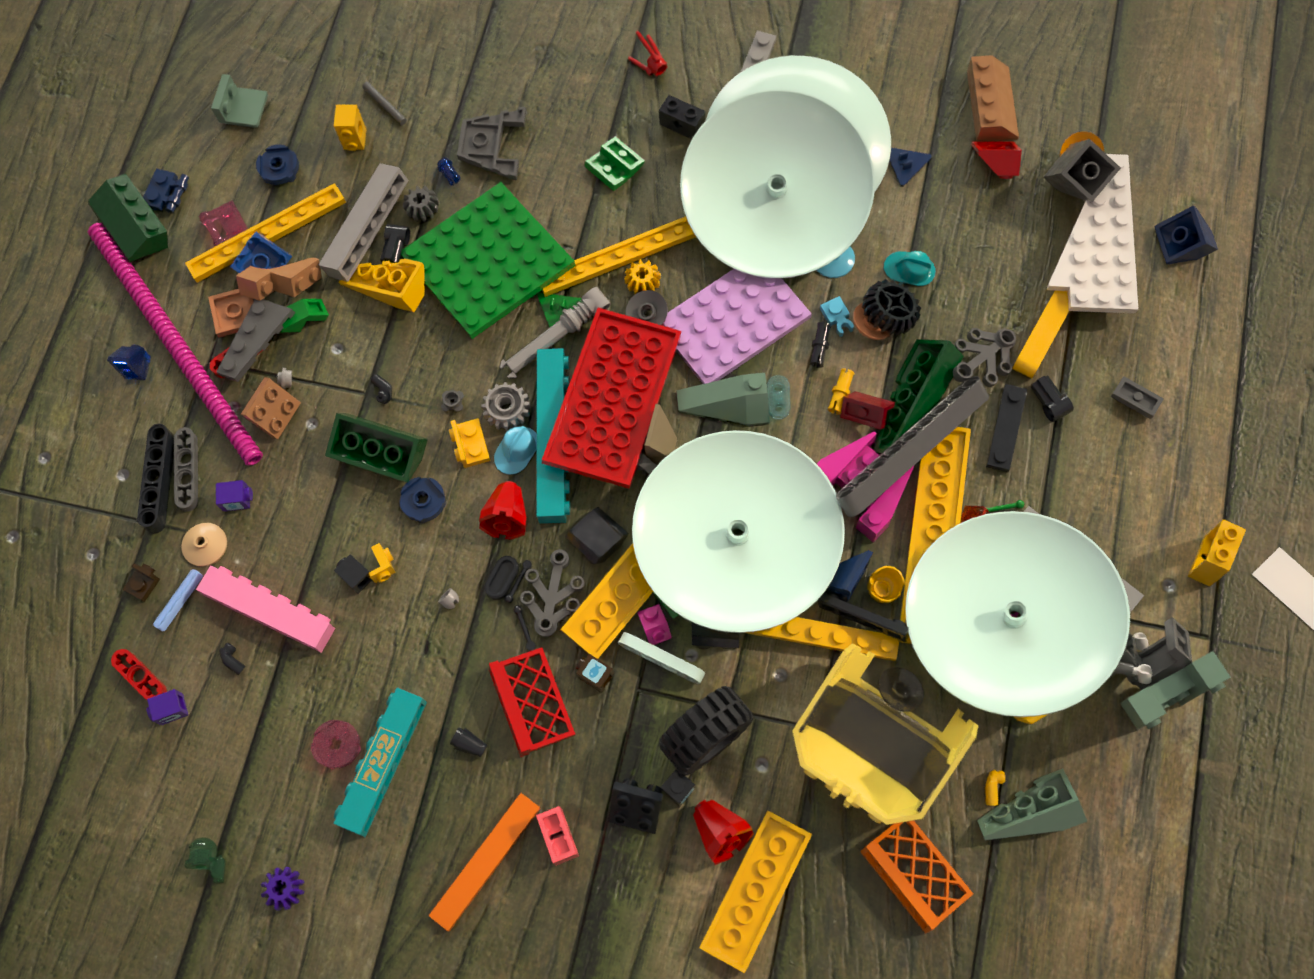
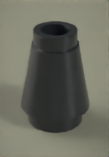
M458 727L450 742V745L454 746L455 750L482 757L488 745L467 728L462 729Z

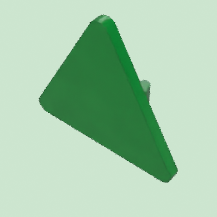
M538 293L537 295L549 328L560 320L564 309L568 310L571 308L573 310L572 306H577V302L581 303V298L555 294L545 297L544 293Z

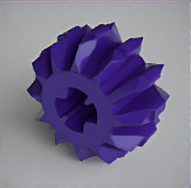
M277 867L274 871L275 876L271 873L266 874L269 882H263L261 886L267 888V891H264L261 896L268 898L266 901L267 906L274 905L275 910H281L282 907L289 910L291 909V902L294 904L299 903L296 895L304 894V890L299 889V886L304 884V880L298 879L300 873L298 871L292 872L290 867H285L283 871ZM283 884H285L287 888H284L283 893H280L279 889L283 888Z

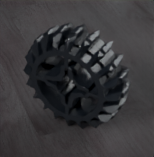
M885 279L882 282L878 281L867 290L863 297V315L868 316L867 322H873L874 328H880L881 333L887 331L889 336L893 333L898 336L909 332L917 324L916 322L921 315V307L918 304L920 300L915 299V293H910L909 287H903L902 282L896 284L894 279L890 282Z

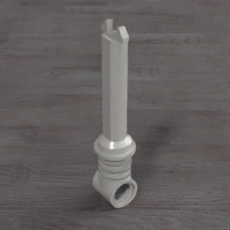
M594 287L581 298V303L577 302V306H572L573 310L571 308L568 310L564 309L557 323L506 362L501 360L500 369L508 365L512 371L507 377L516 378V373L537 357V349H548L566 334L574 333L575 331L580 332L583 323L586 324L588 322L587 319L591 320L595 316L597 308L607 310L611 303L599 288Z

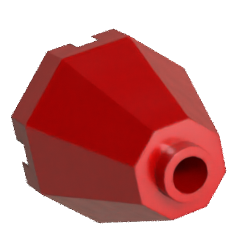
M512 481L498 484L480 512L479 529L494 538H499L500 534L506 535L505 539L508 540L524 536L527 517L521 487Z
M703 800L695 807L693 817L705 850L715 865L730 860L734 856L732 851L737 848L740 852L754 835L751 826L745 819L714 800Z

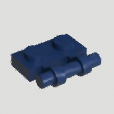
M156 168L143 198L152 210L163 212L165 205H167L165 210L169 213H174L181 203L182 193L187 190L189 177L181 174L180 179L177 180L178 176L176 173Z

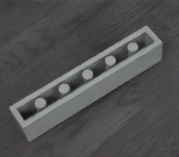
M381 163L378 165L319 263V266L329 277L346 282L352 277L409 181L399 167Z

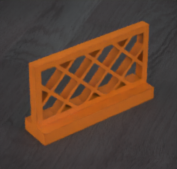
M914 820L906 821L912 829V838L899 836V826L903 822L894 823L860 852L926 934L937 927L940 922L971 897L973 892ZM895 830V835H889L892 831ZM884 838L894 840V853L885 852L878 843ZM899 841L911 842V856L898 854ZM916 843L927 847L928 858L915 857ZM898 858L911 860L910 874L902 873L897 868ZM915 861L928 863L927 876L914 874ZM932 864L941 865L945 869V879L932 877ZM914 879L927 881L926 894L917 893L914 889ZM932 882L944 883V897L931 895ZM949 884L958 885L964 895L959 899L949 898ZM931 899L944 901L943 913L938 917L931 910ZM948 902L954 903L948 908Z

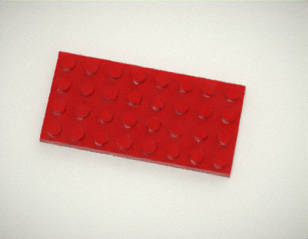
M597 308L542 457V464L630 489L647 438L655 404H658L681 337V331Z

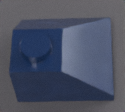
M1194 205L1154 226L1166 264L1198 260L1218 250L1212 230Z
M868 550L839 563L838 569L824 593H834L841 598L840 600L848 603L869 565L873 552Z

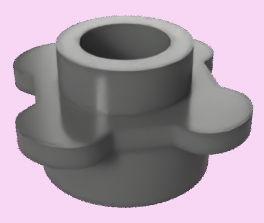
M450 390L442 394L443 404L441 408L443 411L455 410L460 412L463 409L462 399L464 394L461 391Z

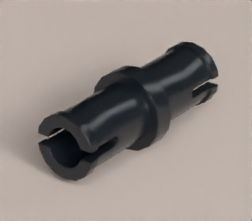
M825 322L817 323L815 340L812 341L811 345L813 351L810 366L814 367L815 363H817L816 368L824 366L825 353L829 349L828 337L831 324L827 323L826 327H824Z

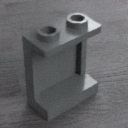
M1173 617L1164 622L1165 637L1144 650L1137 652L1138 665L1134 667L1137 668L1142 664L1149 665L1152 669L1151 683H1140L1138 675L1126 676L1132 685H1137L1141 690L1158 683L1192 663L1189 632Z

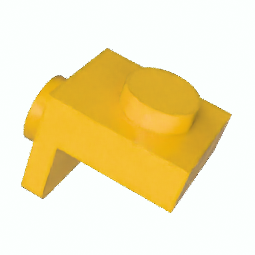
M380 543L371 548L380 567L368 573L374 583L384 582L392 574L396 573L391 564V561L394 560L388 548L383 549Z

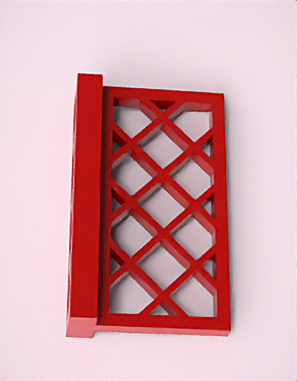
M542 647L501 662L497 660L489 663L488 670L520 758L529 755L532 751L575 736L573 726ZM538 655L542 661L539 671L527 666L529 659ZM514 664L521 667L517 678L507 675L505 667ZM524 669L536 674L532 686L519 680ZM539 676L549 680L550 687L547 692L535 687ZM517 684L530 689L525 700L515 696L514 690ZM532 691L545 696L540 707L527 702ZM547 698L558 703L559 707L556 714L543 709ZM518 703L523 704L521 709L519 708ZM525 706L538 711L533 723L522 716ZM540 713L553 718L549 729L536 724ZM558 720L566 724L568 732L559 735L552 732L551 729L555 721ZM526 724L531 726L529 731L527 730ZM533 728L546 733L543 741L536 744L532 743L530 734Z

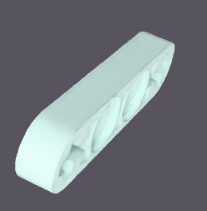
M624 632L618 642L623 648L693 683L700 684L705 675V672L700 668L629 633Z

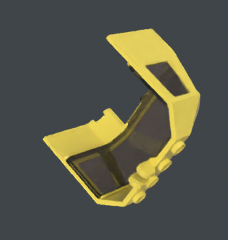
M852 643L842 652L793 729L800 766L805 769L804 773L815 780L819 778L826 783L825 787L831 791L830 797L835 799L841 793L846 797L843 804L845 807L849 808L850 805L857 809L861 807L869 812L868 816L877 823L883 822L888 825L923 819L975 740L978 725L970 719L966 722L962 718L964 713L958 708L943 732L861 679L875 654L868 651L867 655L861 653L862 649Z

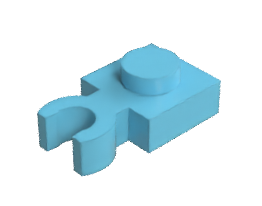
M840 296L820 305V310L831 326L837 325L836 332L840 337L844 333L842 327H847L850 332L853 331L854 325L847 319L850 313Z

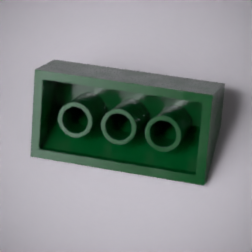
M127 174L106 180L88 200L89 206L128 262L168 248L167 230Z
M336 413L325 456L397 480L409 482L422 461L428 439L348 413Z

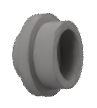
M283 368L282 372H278L277 385H282L284 390L292 386V370H287V368Z

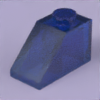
M131 345V347L121 346L108 356L107 361L124 379L146 380L151 356L139 345Z

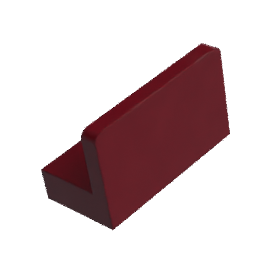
M854 391L843 397L840 418L881 430L885 427L887 410L893 408L895 402Z

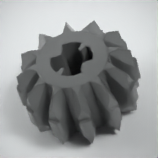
M416 186L415 191L409 189V195H404L405 202L403 203L407 216L413 218L416 222L420 219L426 222L427 217L433 219V213H438L439 205L435 192L429 190L426 186L422 189Z

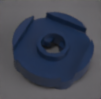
M269 146L265 149L266 152L262 156L260 154L257 157L256 169L265 183L279 185L296 179V173L299 170V160L296 154L289 150L287 146ZM277 162L282 164L280 167H273Z
M413 478L401 490L399 501L402 511L408 518L418 523L433 520L446 506L444 490L433 478ZM420 495L423 497L427 495V502L418 504V497Z

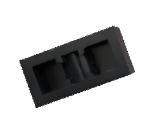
M671 95L667 96L659 109V124L690 139H693L698 129L705 122L704 110Z

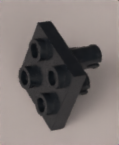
M625 778L623 783L615 782L612 789L608 822L656 834L663 798L661 788L656 785L655 790L652 791L654 784H649L646 789L638 788V783L634 779H632L631 785H628L630 778Z

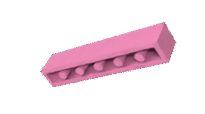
M210 565L196 589L198 592L322 653L335 630L330 624L331 620L319 613L316 617L310 614L311 610L301 604L295 607L290 604V599L280 594L278 597L270 594L271 590L262 585L256 588L251 585L252 581L241 575L238 578L231 576L233 572L222 566L217 569Z

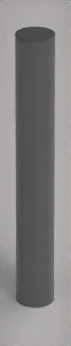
M369 82L363 84V89L400 125H404L407 122V119Z

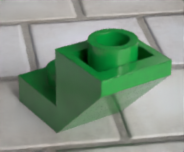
M301 299L287 306L295 314L291 319L288 318L282 326L284 328L280 332H301L306 321H326L329 314L322 299Z

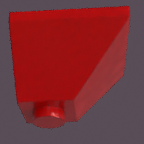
M972 141V147L1000 178L1012 179L1013 176H1019L1022 150L1014 141Z

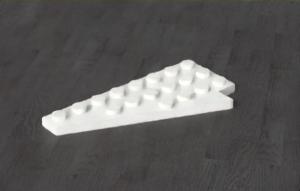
M1107 154L1121 169L1093 202L1085 201L1048 283L1047 290L1068 291L1069 311L1136 313L1138 311L1129 158L1128 155Z

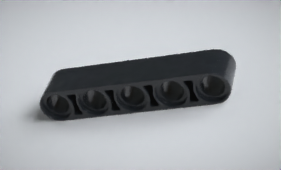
M159 423L151 426L147 434L137 514L139 525L152 534L161 532L166 525L174 457V435L166 426ZM157 496V499L151 503V500ZM155 517L154 521L151 524H148L150 519Z

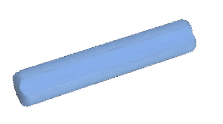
M192 569L154 621V627L161 631L167 629L203 578L200 572Z

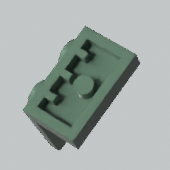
M222 74L211 109L219 123L258 127L268 93L261 90L238 88L230 75Z

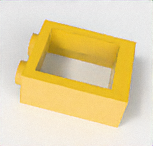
M1224 519L1220 521L1204 536L1188 577L1210 587L1229 572L1246 529Z

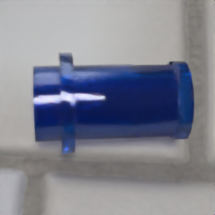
M442 158L437 163L438 171L443 173L449 185H454L452 180L457 184L461 177L452 166L453 162L448 158Z

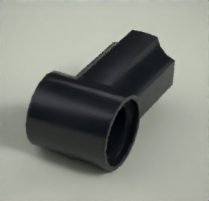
M393 224L386 225L384 232L385 244L380 258L381 263L383 261H389L390 263L399 262L404 246H407L410 241L411 232L409 227Z
M1043 376L1031 385V389L1043 404V412L1049 421L1054 422L1073 412L1074 407L1070 398L1059 392L1049 376Z

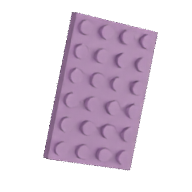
M733 269L668 312L662 326L681 331L676 351L701 383L706 384L722 379L811 318L812 313L782 278L758 277Z

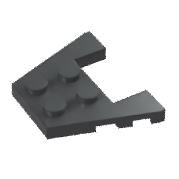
M518 107L519 110L512 112L508 110L501 111L500 114L494 116L486 114L464 119L462 121L457 151L458 160L517 180L518 159L499 158L503 126L525 127L526 107Z

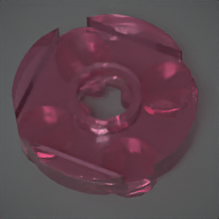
M329 720L316 729L313 744L311 743V752L315 760L330 769L346 767L355 760L361 751L359 733L350 723ZM333 739L342 741L338 750L335 748L331 750L330 748L333 745Z

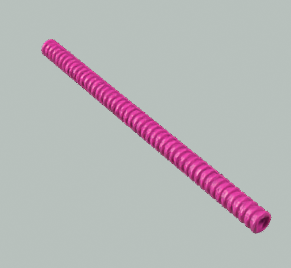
M102 223L90 226L88 235L107 260V263L113 269L159 339L162 340L165 348L172 355V358L178 364L183 374H185L189 383L192 384L196 393L199 394V397L207 409H209L213 418L216 419L220 428L223 429L224 434H226L230 443L237 450L241 459L248 466L258 463L262 459L263 453L259 451V447L256 446V443L252 440L247 430H245L241 421L238 420L234 411L231 410L227 401L224 400L221 392L214 385L209 375H207L203 366L189 346H187L183 337L180 336V333L169 317H167V314L154 298V295L141 279L131 262H128Z

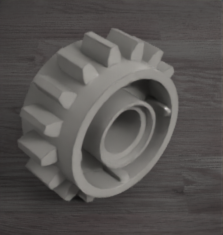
M504 382L503 385L496 384L492 390L488 389L489 394L483 396L486 404H482L481 407L485 411L483 413L484 418L488 419L490 426L495 424L496 429L505 428L508 431L509 428L525 423L524 418L529 417V412L526 409H530L531 405L530 402H527L529 397L527 394H524L522 387L517 389L515 383L507 385ZM505 404H511L508 409L501 408Z

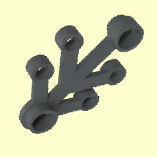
M972 328L967 334V339L970 342L958 339L953 344L962 354L965 351L979 353L968 363L961 362L953 369V378L957 382L967 381L973 375V370L986 361V375L983 377L982 382L986 387H993L998 382L995 353L1000 350L1001 363L997 366V372L1001 376H1006L1012 371L1010 349L1015 345L1016 335L1010 329H1001L996 333L981 331L978 328ZM980 339L994 342L990 346L976 344Z
M556 550L551 554L550 560L553 570L548 590L540 580V575L536 569H529L525 573L527 582L534 586L545 602L544 613L535 603V597L531 591H524L520 596V600L536 618L534 628L543 637L553 635L558 628V623L570 614H573L580 606V603L577 599L570 598L566 602V607L553 614L555 605L576 591L583 590L585 587L584 579L580 576H575L571 579L569 585L558 592L562 569H565L570 562L569 556L564 550ZM558 555L564 556L562 561H556L555 558ZM531 573L536 574V578L533 580L528 578ZM577 580L582 582L579 587L573 585ZM527 595L532 596L529 602L524 601V597ZM571 603H577V607L575 609H570L569 605ZM548 621L550 625L547 628H543L542 623Z

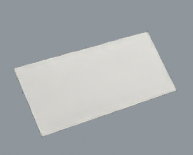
M1279 547L1252 575L1314 630V577Z

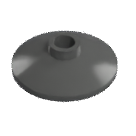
M645 290L638 292L629 300L625 314L663 325L667 318L668 306L665 299L659 293ZM652 311V314L646 317V313Z

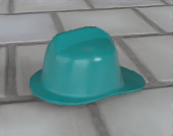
M898 251L889 255L884 262L886 275L897 282L924 286L928 285L935 276L933 262L921 251Z

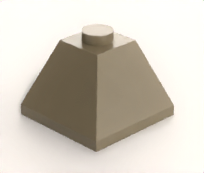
M655 404L645 442V452L648 459L653 463L659 464L679 447L678 439L659 404Z

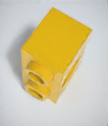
M336 105L334 128L343 149L350 151L364 150L366 126L357 105Z

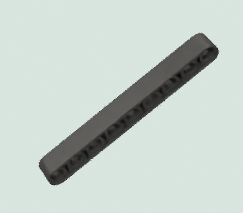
M978 376L971 377L960 384L836 494L839 504L848 517L856 516L865 510L989 399V395Z

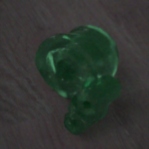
M206 837L193 840L189 845V857L185 860L184 867L186 869H210L213 883H224L226 860L222 855L216 858V843Z

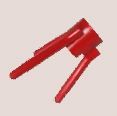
M636 31L639 40L651 55L647 59L648 67L631 56L628 57V60L646 71L649 76L652 74L660 76L666 71L668 67L667 62L661 56L649 34L646 36L651 45L650 47L641 33Z

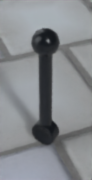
M525 560L523 562V569L510 593L504 598L506 603L513 602V595L526 571L532 568L531 561Z
M517 605L513 611L519 618L527 640L526 648L529 651H533L536 649V645L530 638L522 616V607Z

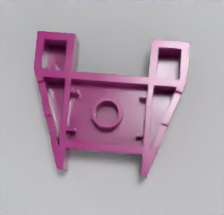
M872 432L822 458L817 463L832 486L837 483L843 488L880 456L870 448L874 444L876 432ZM914 466L866 508L868 510L859 518L856 529L873 543L888 528Z

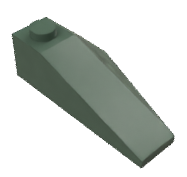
M765 373L745 374L677 390L679 413L699 417L708 416L718 418L719 421L737 422L744 426L770 423Z
M1060 769L1038 778L1033 782L1034 786L1029 790L1016 793V798L1007 805L1000 804L977 821L985 840L1063 831L1087 822L1080 801L1064 770Z

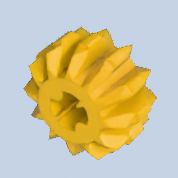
M640 259L637 265L632 262L631 268H626V276L624 278L629 292L634 291V294H637L641 291H655V288H659L661 273L658 272L656 265L651 266L649 260L644 264Z

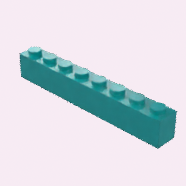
M563 348L537 349V519L539 524L566 523V515H570V501H566V494L570 493V480H566V472L569 471L542 464V457L565 398L566 390L570 384L569 376H566V370L569 369V356H565Z

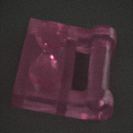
M232 200L211 211H204L199 215L201 223L205 224L214 241V247L248 230ZM219 219L227 237L221 238L213 221Z

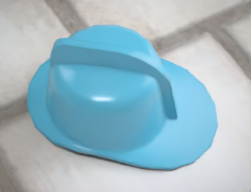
M524 426L509 429L494 455L497 469L508 475L521 472L537 450L536 432Z

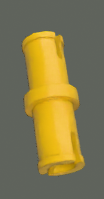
M842 368L837 384L833 386V396L827 409L833 414L835 410L837 415L841 414L843 397L850 394L849 387L855 374L852 370L848 369L846 373V369Z

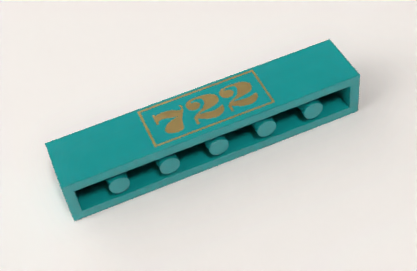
M396 688L395 692L390 694L387 700V710L377 721L376 728L378 729L374 737H371L367 742L366 755L356 766L355 772L357 774L353 782H350L346 787L345 800L342 805L337 807L334 813L335 821L333 824L366 837L427 702L422 697L400 688Z

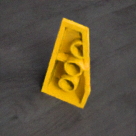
M400 259L398 263L383 261L379 265H372L371 263L359 264L348 282L339 280V284L398 309L415 312L424 297V264L409 259Z

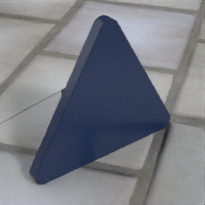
M891 148L889 161L899 185L904 187L931 160V155Z

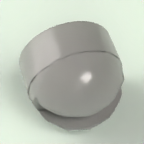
M450 588L441 596L438 602L443 607L452 609L455 608L454 603L458 604L459 596Z

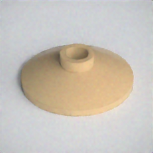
M201 523L195 525L185 534L182 540L181 549L183 556L189 563L195 566L205 567L212 565L224 555L227 548V537L224 531L215 524ZM202 539H205L202 545H198Z

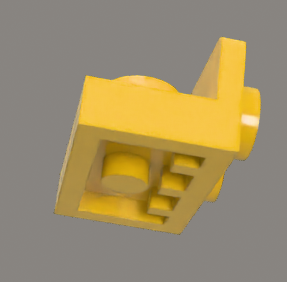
M479 418L457 424L455 420L451 421L452 429H449V434L452 442L456 441L457 448L454 449L457 462L461 461L464 468L489 462L490 457Z

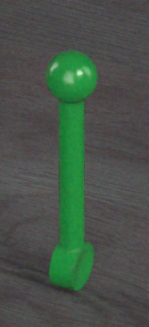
M1018 500L1016 503L990 508L980 506L976 512L978 516H981L988 512L1015 507L1022 509L1025 504L1024 501Z

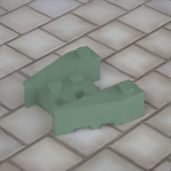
M1212 651L1158 683L1121 702V706L1137 731L1144 726L1149 730L1161 723L1159 718L1166 714L1165 708L1177 702L1182 706L1209 690L1213 694L1226 687L1223 682L1231 677Z

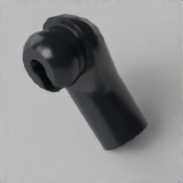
M375 374L371 378V383L379 389L376 399L379 403L387 404L392 399V385L380 375Z
M226 643L219 650L222 663L239 675L246 666L232 656L236 648L230 643Z

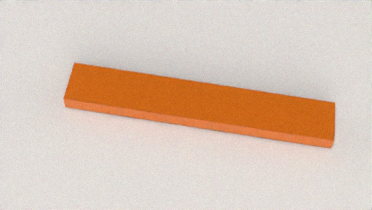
M520 793L429 914V917L444 929L450 931L541 808Z

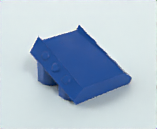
M255 232L230 267L238 273H241L250 266L262 269L277 268L287 265L292 256L262 234Z

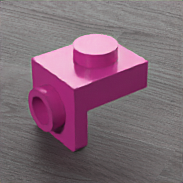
M659 604L637 612L650 644L655 645L671 639L667 621Z

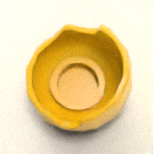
M883 566L876 569L870 575L867 583L868 593L875 601L889 604L901 596L905 580L902 573L895 567Z

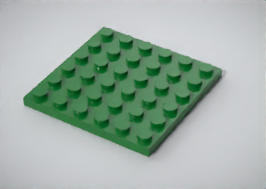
M502 182L405 247L401 253L403 259L418 261L424 264V284L471 339L478 336L576 266L575 261Z

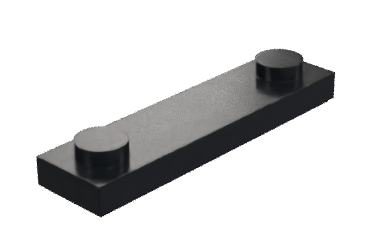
M1009 384L1004 385L986 467L1009 472L1027 389Z
M823 593L817 600L819 608L902 642H906L909 637V627L904 622L898 619L889 620L842 601L834 593Z

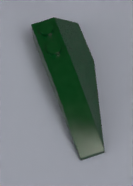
M916 339L897 375L895 382L898 385L896 391H892L890 397L892 402H895V405L887 410L885 427L880 430L874 448L877 454L881 455L939 403L953 378V369L961 363L964 357L950 341Z

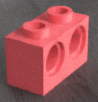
M560 806L536 815L553 864L557 866L579 857Z

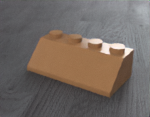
M994 56L971 57L967 75L976 141L1018 140L1019 134L1009 67Z

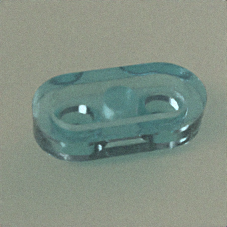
M775 375L769 379L767 384L769 414L774 419H784L790 413V384L786 377ZM781 387L782 390L776 391L774 388ZM781 407L783 410L779 412L775 408Z

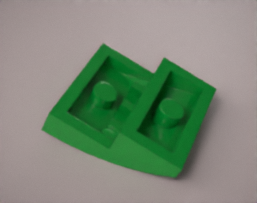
M614 137L601 145L600 152L587 159L584 167L615 191L628 181L643 166L645 161L617 137Z

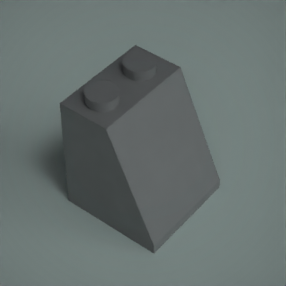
M1088 139L1070 144L1043 178L1059 192L1093 202L1121 167L1094 142Z

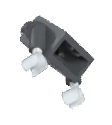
M1129 632L1124 653L1111 676L1122 674L1132 677V674L1138 675L1140 683H1151L1152 669L1149 665L1142 664L1137 668L1134 667L1138 665L1137 650H1144L1149 647L1148 639L1144 633L1138 632L1132 636Z

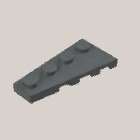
M255 299L216 372L222 377L239 382L256 361L255 357L262 350L264 351L269 346L268 341L275 333L279 334L284 328L282 326L288 318L291 319L295 312L290 308L266 300L259 301Z

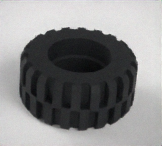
M722 686L698 701L680 716L659 739V748L680 774L688 776L709 763L731 745L750 726L753 721V713L731 687Z

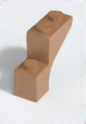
M308 258L271 269L250 266L236 275L241 295L260 301L273 291L296 297L321 279L322 274L319 259Z

